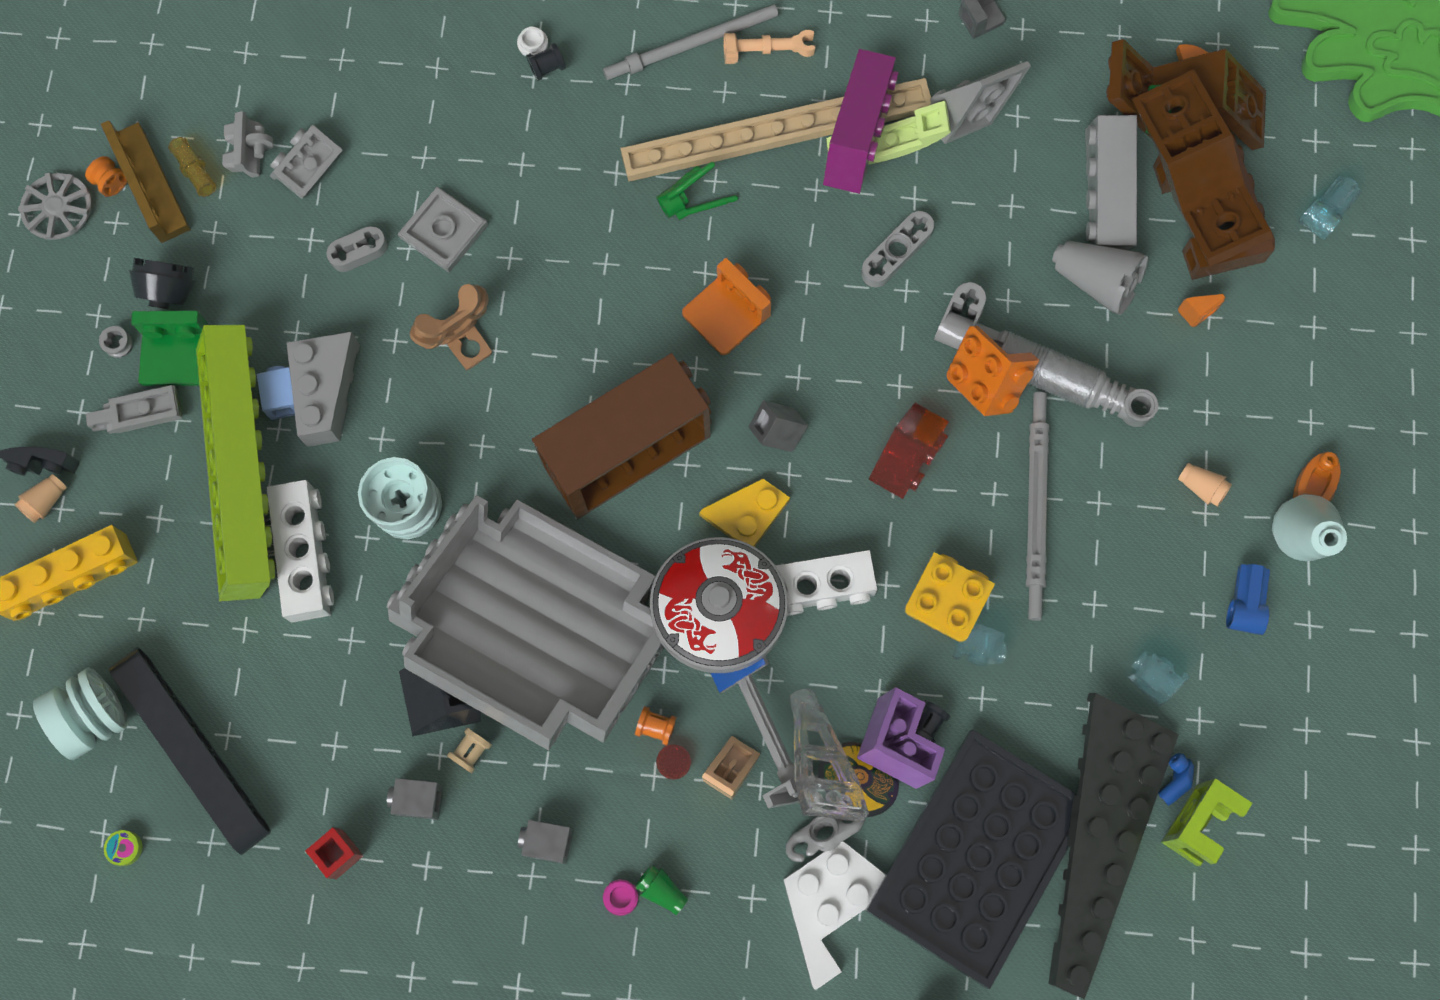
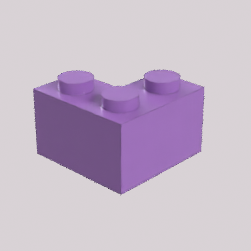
M895 687L878 698L857 758L917 789L935 780L945 748L915 733L925 702Z

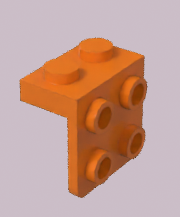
M727 258L717 265V279L682 310L684 319L720 355L729 354L771 316V297L768 292L760 285L755 287L748 280L749 276L745 269L738 263L733 265Z
M970 326L947 371V379L984 416L1012 413L1018 406L1019 398L1027 383L1032 379L1033 371L1039 359L1031 352L1007 354L979 326Z

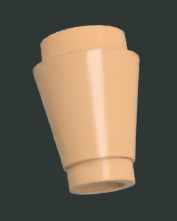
M1190 463L1186 465L1178 478L1179 481L1183 482L1185 486L1207 505L1212 503L1217 507L1221 504L1232 486L1231 483L1226 481V476Z
M51 474L48 478L19 495L20 500L14 505L29 520L35 523L39 518L44 519L67 487L55 475Z

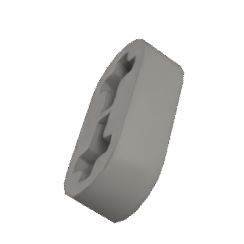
M369 226L332 242L327 248L326 255L334 269L346 272L381 257L386 252L388 244L380 229ZM373 237L376 246L370 248L367 239ZM344 250V252L346 253V260L341 261L338 258L339 251Z

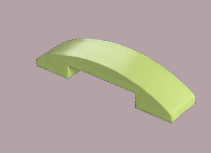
M941 101L914 110L915 116L885 125L881 138L876 137L874 141L878 142L874 162L869 161L868 165L918 151L951 133L947 103ZM831 137L826 138L828 150Z

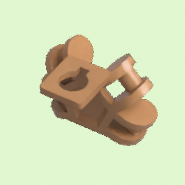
M465 284L459 289V307L453 315L445 320L435 319L428 314L418 315L410 330V338L416 344L426 349H433L439 345L447 344L465 370H470L492 354V350L474 326L477 319L486 313L489 302L488 293L480 285ZM467 337L468 340L476 341L480 346L479 354L473 358L465 357L461 352L463 344L460 340Z

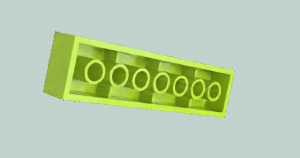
M204 325L196 348L219 601L260 599L265 590L269 588L270 580L275 578L274 560L268 559L267 547H271L272 544L270 526L265 527L264 514H268L267 494H262L261 482L265 481L264 462H258L257 450L262 449V435L260 430H255L254 421L259 416V405L257 399H252L251 387H255L256 375L254 367H249L248 356H252L253 345L252 338L246 337L245 325Z

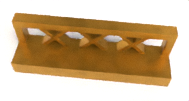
M110 120L101 123V127L144 219L153 234L161 243H164L190 231L191 229L139 122L120 131H117Z

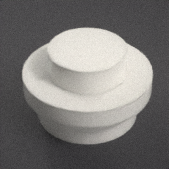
M527 27L518 36L517 46L522 55L526 56L529 53L535 55L548 48V38L539 28Z

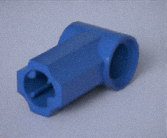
M1241 564L1238 566L1234 599L1229 604L1226 616V627L1228 629L1258 635L1265 633L1269 621V607L1266 605L1269 569L1256 564Z

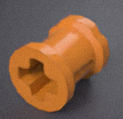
M644 706L637 723L635 736L640 737L643 734L661 740L663 745L668 746L677 717L671 716L668 718L651 712L650 707Z

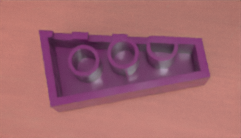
M863 49L858 50L830 140L823 185L860 194L869 161L874 162L878 147V142H874L875 138H881L885 123V118H881L882 113L888 114L892 95L888 94V90L894 91L899 75L898 71H894L896 57Z

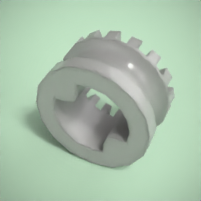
M119 326L108 327L99 336L100 347L111 357L123 358L122 356H127V353H130V349L133 348L132 337ZM115 335L122 336L123 338L119 340L120 346L114 349L110 348L109 345L113 343L111 338H114Z

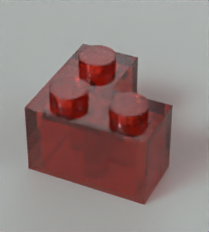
M915 402L895 427L868 480L901 499H904L910 489L916 492L926 475L920 472L923 465H931L949 436L943 433L949 421Z

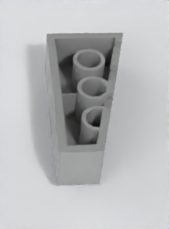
M1098 115L1085 129L1086 175L1088 181L1086 207L1089 209L1090 221L1087 222L1086 240L1091 241L1093 245L1130 250L1137 245V115Z

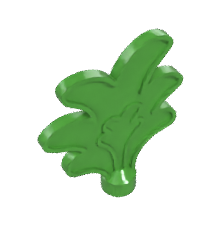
M1271 0L1268 15L1274 23L1311 28L1324 32L1310 43L1302 60V73L1306 79L1313 82L1339 79L1357 80L1350 92L1348 104L1350 111L1358 120L1371 122L1391 112L1406 109L1427 111L1440 117V0Z

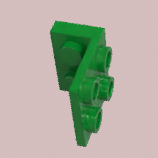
M132 311L131 324L142 334L138 382L142 386H199L196 348L203 326L209 325L198 311Z

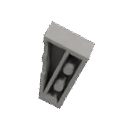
M352 332L287 342L297 436L307 447L339 442L348 405L349 386L354 376L356 354L359 353V342Z

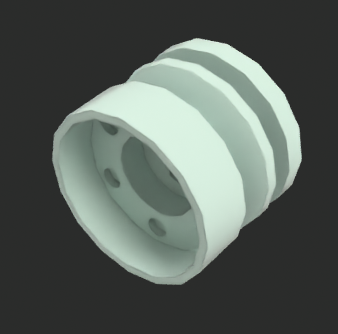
M391 457L380 460L369 467L360 480L358 489L360 507L371 521L394 538L408 540L420 537L431 530L440 517L442 500L439 489L418 465L408 459ZM406 498H408V499L406 500L407 506H405L404 508H402V506H404V501H403V500L406 499Z
M89 667L78 674V678L71 677L66 681L67 693L61 688L54 687L33 701L36 718L44 733L55 748L69 760L74 761L96 746L94 734L101 740L107 741L112 737V731L120 733L128 726L126 715L115 692L94 669Z

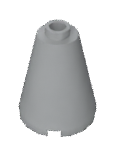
M1067 241L1064 245L1060 244L1057 247L1052 262L1056 263L1055 270L1112 313L1122 315L1136 295L1133 291L1137 282L1141 284L1148 265V257L1141 252Z

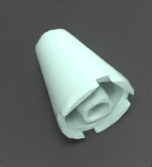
M1310 494L1299 495L1283 503L1274 515L1272 525L1273 536L1281 551L1293 559L1300 561L1318 560L1339 553L1346 545L1347 533L1336 507L1323 497Z

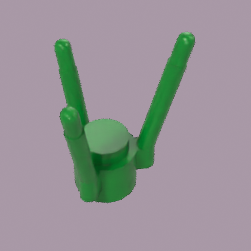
M710 162L703 168L695 166L674 185L656 196V199L668 218L676 215L680 221L688 215L738 200V196L724 197L685 209V205L689 203V200L684 190L715 167V163Z

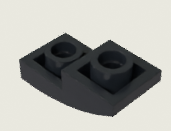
M15 447L0 450V459L7 463L5 469L25 476L27 471L40 475L43 468L56 474H61L62 470L75 474L80 463L68 453L49 448Z

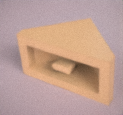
M731 736L703 774V782L732 800L758 760L760 753Z

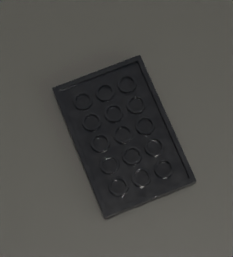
M973 729L970 730L865 911L984 988L990 989L1069 848L1067 842L1073 797L1077 794Z

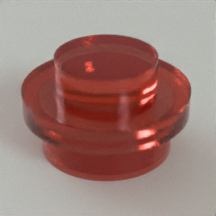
M668 745L659 752L656 764L662 776L667 779L676 780L688 773L691 766V758L687 750L682 746Z

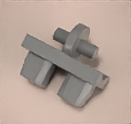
M243 111L235 113V121L233 123L224 125L225 140L234 145L233 151L223 154L222 165L231 172L243 171L253 178L260 176V160L264 157V151L273 148V138L264 134L265 127L259 122L250 120Z

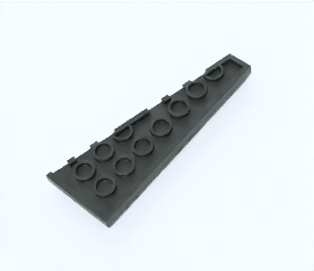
M1089 693L1087 697V702H1090L1088 721L1087 724H1083L1082 735H1086L1083 758L1078 760L1077 769L1080 770L1079 788L1077 795L1073 797L1067 846L1070 847L1068 869H1064L1062 879L1066 880L1063 904H1059L1058 915L1061 917L1058 940L1054 942L1048 983L1082 999H1085L1179 736V734L1098 693Z

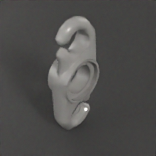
M842 810L837 811L833 816L820 815L814 818L809 825L790 836L786 843V854L788 858L795 862L804 861V855L796 853L794 850L799 843H807V856L814 855L818 850L831 851L837 848L842 841L860 831L865 822V817L856 816L852 823L846 824L843 823L845 813ZM830 826L834 828L833 834L828 839H817V833L823 827Z

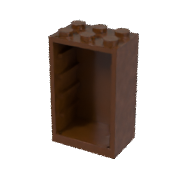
M670 353L532 438L544 469L577 520L711 437L710 425L712 421L709 417L712 414L709 408L711 401L702 387L696 389L690 380L693 375L684 360L678 362L674 355Z

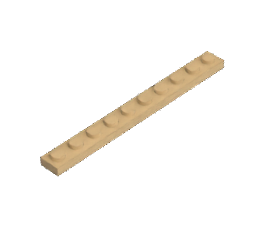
M926 78L897 84L894 91L888 90V94L892 95L888 114L882 113L881 118H885V122L911 117L915 116L914 110L929 106L931 104V95ZM844 97L620 148L628 182L832 135Z

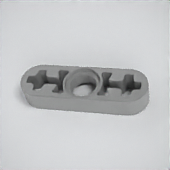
M923 211L911 213L865 259L861 271L863 281L870 287L877 288L885 285L931 238L934 229L933 218ZM914 224H925L924 231L918 230L913 235L911 241L908 236L912 233ZM900 242L905 245L907 252L902 256H894L890 253L888 247L892 243ZM884 258L887 263L882 268V276L880 274L870 275L871 266L875 269L878 268Z

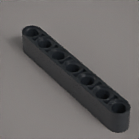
M136 647L110 666L108 670L115 682L232 848L238 854L243 855L271 833L268 824L145 652Z

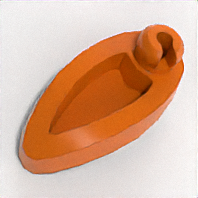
M1325 452L1311 459L1302 469L1296 480L1293 498L1303 494L1323 497L1330 502L1335 495L1340 480L1341 470L1338 456L1333 452Z

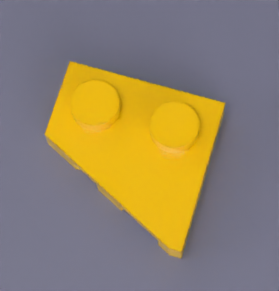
M761 479L703 508L699 512V516L731 539L740 540L755 547L788 504L790 497L765 479Z

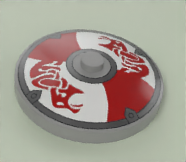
M724 537L706 538L680 548L661 566L651 588V620L661 644L678 661L703 672L729 673L742 670L757 663L776 645L783 632L787 618V590L777 567L763 552L748 543Z

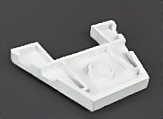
M843 841L837 848L825 851L784 879L811 984L815 990L842 972L823 944L822 939L865 910L885 877L883 872Z

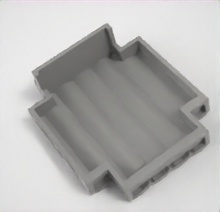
M476 495L469 505L464 504L460 508L457 515L452 514L439 539H434L429 544L419 565L415 564L407 575L406 583L400 591L396 590L391 595L387 603L389 621L417 637H412L403 649L402 655L404 656L405 669L548 751L558 739L566 723L604 743L638 687L647 676L655 660L664 649L653 628L650 608L644 605L651 594V588L656 576L519 500L515 501L510 510L505 508L496 523L487 518L488 501Z

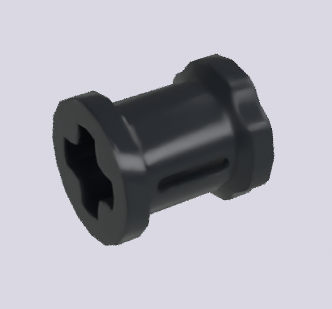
M555 42L550 44L549 49L535 55L531 53L526 55L530 69L537 81L542 80L543 75L556 69L561 71L566 69L563 57Z
M924 700L925 706L915 733L935 743L934 737L943 722L948 721L951 716L934 703Z

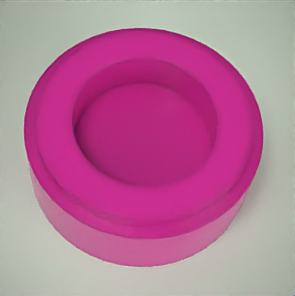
M626 880L611 882L603 893L604 905L614 915L623 916L631 913L639 901L637 889L631 882Z

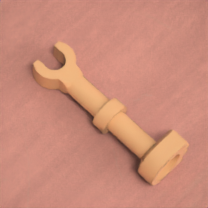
M804 30L791 38H771L770 35H762V38L737 39L735 33H724L725 64H735L738 62L739 52L762 51V54H771V51L792 50L804 57H811L815 53V46H807L803 42L813 41L814 31Z

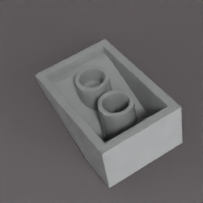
M1026 61L973 81L965 80L957 85L956 88L948 91L943 89L934 94L930 99V105L941 101L947 103L951 133L941 139L944 144L991 125L1030 69L1031 65L1029 62Z

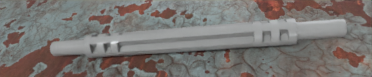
M1035 392L1033 394V423L1029 425L1030 459L1026 587H1029L1028 620L1032 621L1042 620L1043 588L1046 587L1049 424L1046 423L1047 393Z

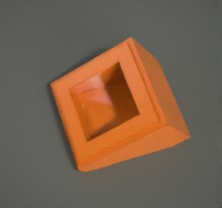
M1223 294L1186 298L1179 306L1178 312L1191 327H1196L1215 313L1226 297Z

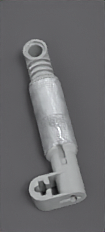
M972 282L963 283L955 290L934 340L958 350L970 326H979L1007 354L1031 352L1039 359L1033 371V377L1028 383L1029 385H1036V388L1039 387V389L1045 390V392L1048 391V393L1057 395L1064 400H1069L1076 403V405H1082V407L1087 409L1092 407L1098 408L1101 405L1103 406L1102 411L1106 412L1108 408L1110 409L1109 414L1113 415L1115 412H1118L1117 417L1123 419L1126 424L1132 427L1146 425L1157 413L1158 400L1151 391L1135 389L1133 387L1127 390L1125 389V384L1119 387L1118 381L1115 380L1113 384L1110 383L1111 378L1107 377L1105 371L1097 369V367L1088 366V363L1079 362V360L1054 351V349L1045 348L1041 344L1038 345L1036 342L1027 340V338L1015 335L1007 330L998 332L979 324L978 322L985 306L986 295L983 288L978 284ZM968 297L974 299L973 303L969 306L967 316L973 318L974 321L962 317L958 314H955L951 311L953 310L958 313H962L964 301H966ZM1134 401L1144 403L1147 408V414H1135L1131 408V403Z

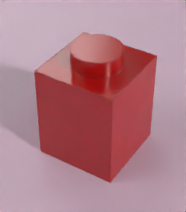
M332 827L305 850L324 876L329 879H338L364 857L344 830Z

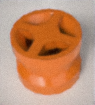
M108 156L95 159L88 166L85 173L86 179L91 184L98 185L99 192L105 197L116 195L127 183L122 169L115 168L114 161Z

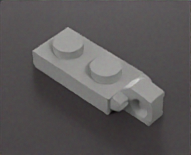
M174 385L108 399V403L103 404L104 410L85 414L87 426L92 431L107 430L109 434L122 433L183 419L178 390Z

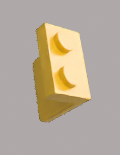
M934 552L905 607V612L908 616L954 640L964 642L970 635L995 583L989 581V578L979 571L968 570L958 565L959 563L952 557L945 554L939 555Z

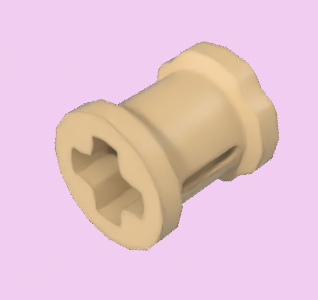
M467 727L464 731L465 737L454 752L447 754V757L470 773H473L475 770L474 764L484 750L490 749L492 744ZM473 743H475L474 748L471 750V752L469 753V755L465 758V757H464L465 753H466L467 750L470 748V746H471Z

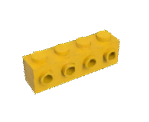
M110 525L1 576L0 615L13 621L24 619L47 605L56 604L62 601L64 597L77 591L88 589L96 582L109 576L117 575L138 563L126 533Z

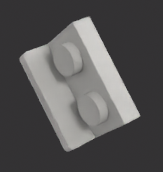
M314 125L307 132L301 128L290 141L294 145L287 155L281 151L270 164L274 169L270 177L274 181L277 178L301 199L342 152L339 146Z

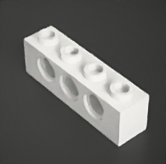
M307 480L267 487L282 617L292 623L331 616L330 605H334V594L331 585H327L326 573L330 572V563L327 553H323L321 541L326 540V532L323 522L318 519L317 509L322 508L320 492ZM304 512V520L298 525H292L294 515ZM302 544H308L309 549L306 555L297 558V548ZM306 576H312V585L306 590H300L301 580Z
M870 550L776 565L787 590V616L803 613V608L817 606V610L832 609L837 607V602L850 600L851 605L867 603L871 601L870 597L875 596L877 591ZM835 575H842L847 578L849 585L844 589H837L832 586L830 579ZM808 580L815 585L816 590L812 594L804 595L799 592L797 585L801 581Z

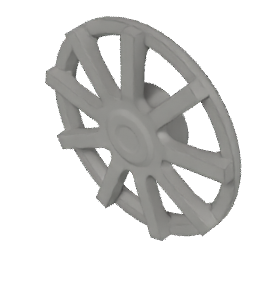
M45 173V176L37 179L30 186L27 185L25 187L26 191L23 194L20 206H18L22 222L32 234L43 239L57 240L69 237L83 227L90 215L91 196L87 187L69 173ZM64 180L59 191L56 193L53 181ZM45 183H47L49 192L47 196L36 190ZM71 183L76 184L81 189L65 196ZM31 195L42 200L40 204L28 205ZM84 196L86 199V209L70 205L71 201ZM41 210L42 212L30 222L27 212ZM70 212L83 215L81 221L75 227L67 218ZM46 217H49L47 233L36 230L38 224ZM62 220L69 231L54 235L55 221Z

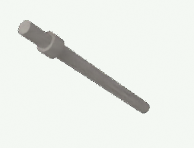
M775 4L640 55L637 52L625 56L624 61L603 68V73L606 80L628 72L632 75L642 71L644 66L724 37V33H735L778 16V10Z

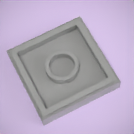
M436 187L401 229L398 236L408 245L450 273L487 228L488 223L487 220L439 187Z

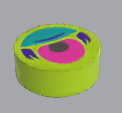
M126 830L116 831L105 841L104 855L114 865H131L139 859L142 853V841L134 832Z

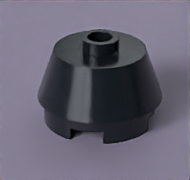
M134 258L133 268L129 270L135 298L149 300L148 306L169 309V303L184 305L196 282L193 280L195 267L185 266L184 272H182L183 265L145 260L144 264V259Z

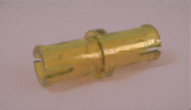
M177 137L169 143L168 148L180 164L179 170L182 175L189 178L199 196L206 197L214 193L217 185L206 171V164L200 156H196L186 138Z

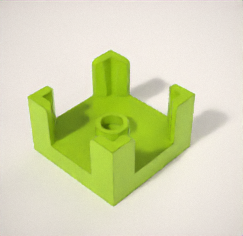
M1216 778L1197 784L1161 843L1196 866H1201L1204 860L1210 864H1216L1224 852V848L1201 832L1210 822L1212 815L1221 821H1226L1233 812L1240 817H1244L1253 803Z

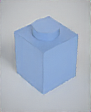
M273 366L268 368L266 372L258 373L257 381L262 411L270 420L294 416L295 411L289 367Z

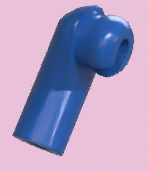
M1177 753L1170 758L1169 765L1173 769V780L1158 792L1159 796L1168 806L1172 805L1193 786L1194 764L1191 759H1187L1182 753Z

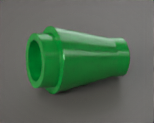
M651 865L635 885V888L641 892L639 896L671 911L674 915H677L689 899L680 891L662 867L657 869L654 865Z

